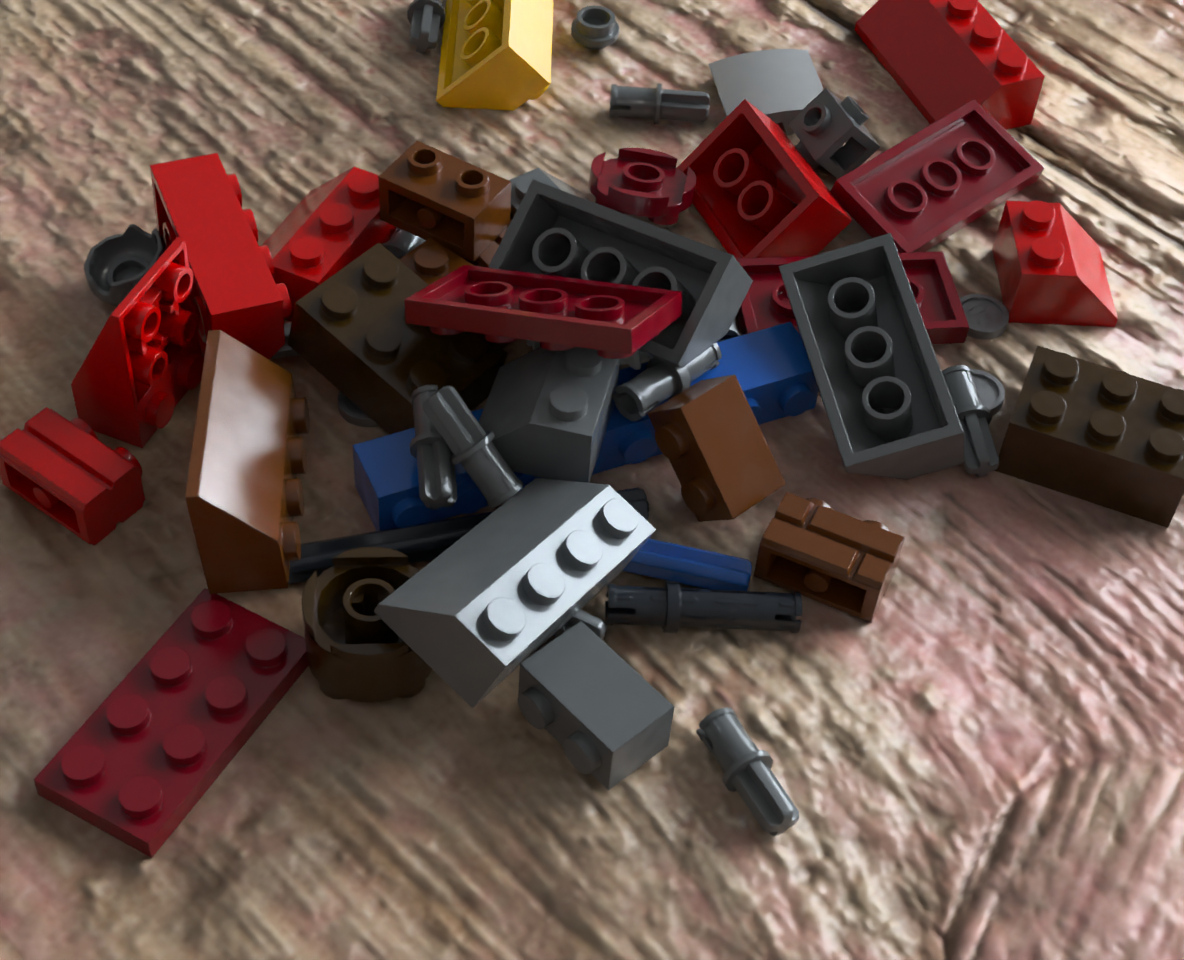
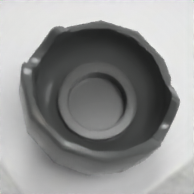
M131 224L123 234L109 236L90 249L84 263V271L89 288L95 296L103 302L116 307L123 301L168 248L157 228L150 234L143 231L137 225Z

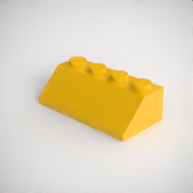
M446 0L436 102L442 107L514 111L529 99L535 100L539 98L551 83L553 0Z

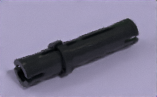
M665 581L664 587L622 586L608 583L606 587L608 601H605V623L611 626L613 624L662 626L664 633H677L679 627L790 631L791 633H798L801 628V620L796 619V616H802V597L800 592L781 593L680 588V584L677 581Z

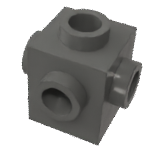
M827 88L788 123L800 139V142L795 147L804 159L814 168L821 165L837 179L861 166L880 148L879 144L863 125L869 119L865 111L850 96L841 101Z

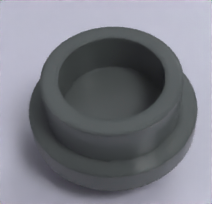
M587 6L579 10L577 17L573 20L571 35L575 41L584 47L599 50L616 42L619 37V25L615 20L614 13L608 8Z

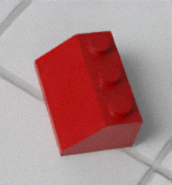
M746 99L677 167L686 175L688 166L694 171L696 186L692 203L727 253L733 255L735 259L815 256L853 221L779 125Z
M352 167L313 189L261 245H267L271 252L275 269V283H284L287 287L292 306V317L286 320L292 322L295 303L378 242L383 244L390 240L396 226L380 220L379 175Z

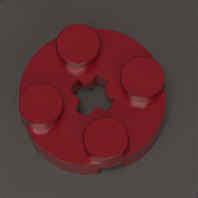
M644 148L619 149L618 158L605 161L606 152L596 156L592 161L589 190L596 198L595 203L623 214L648 217L650 221L656 224L672 225L678 222L680 212L688 209L693 202L696 175L689 166L687 175L677 169L678 159L669 154Z

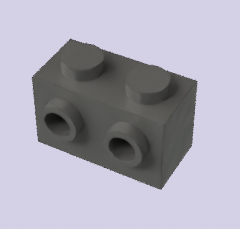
M582 621L520 663L517 701L524 717L535 728L540 730L545 728L563 746L565 754L572 765L583 774L591 773L608 791L668 746L674 706Z

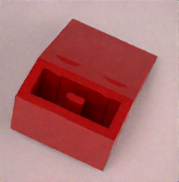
M177 237L110 314L71 383L78 418L85 421L93 431L140 448L146 445L157 429H162L168 424L176 405L189 389L192 390L198 386L202 378L204 357L201 355L198 333L200 320L195 312L192 290L193 271L189 268L185 239Z

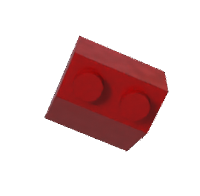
M1006 201L992 251L1003 304L1009 312L1008 323L1115 327L1118 318L1097 243L1060 203Z

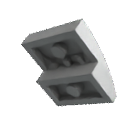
M760 50L727 57L708 64L726 116L746 99L776 124L782 122L787 136L794 134L788 123L824 90L808 50Z

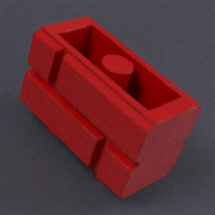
M46 407L25 422L23 430L17 428L0 441V476L3 485L88 544L94 546L115 530L118 522L124 523L143 507L145 501L141 480L143 471L138 460L130 451L123 447H117L112 450L100 442L92 428L80 418H73L69 421L54 410Z

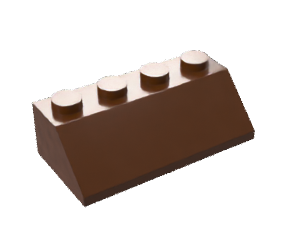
M221 330L208 331L185 493V500L209 594L288 588L290 561H298L301 558L300 530L298 522L293 521V517L303 516L302 482L296 476L297 474H306L305 441L304 437L299 436L300 434H308L310 430L308 402L306 397L296 398L292 373Z

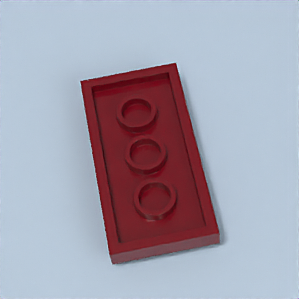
M973 99L837 179L830 192L872 238L891 233L898 253L925 252L1036 182L1044 167Z
M943 251L898 253L931 343H965L969 324ZM812 256L736 259L753 280L737 312L741 335L791 322L800 334L780 275L779 266Z
M470 265L459 267L404 300L406 323L430 326V331L434 334L455 335L466 331L484 334L485 340L494 343H508L518 339L538 341L541 348L551 351L569 350L574 347L597 350V355L608 359H622L632 356L639 348L653 337L659 335L662 330L682 315V291Z
M204 588L35 777L34 783L38 795L152 858L309 666L305 638L218 594H209V590Z

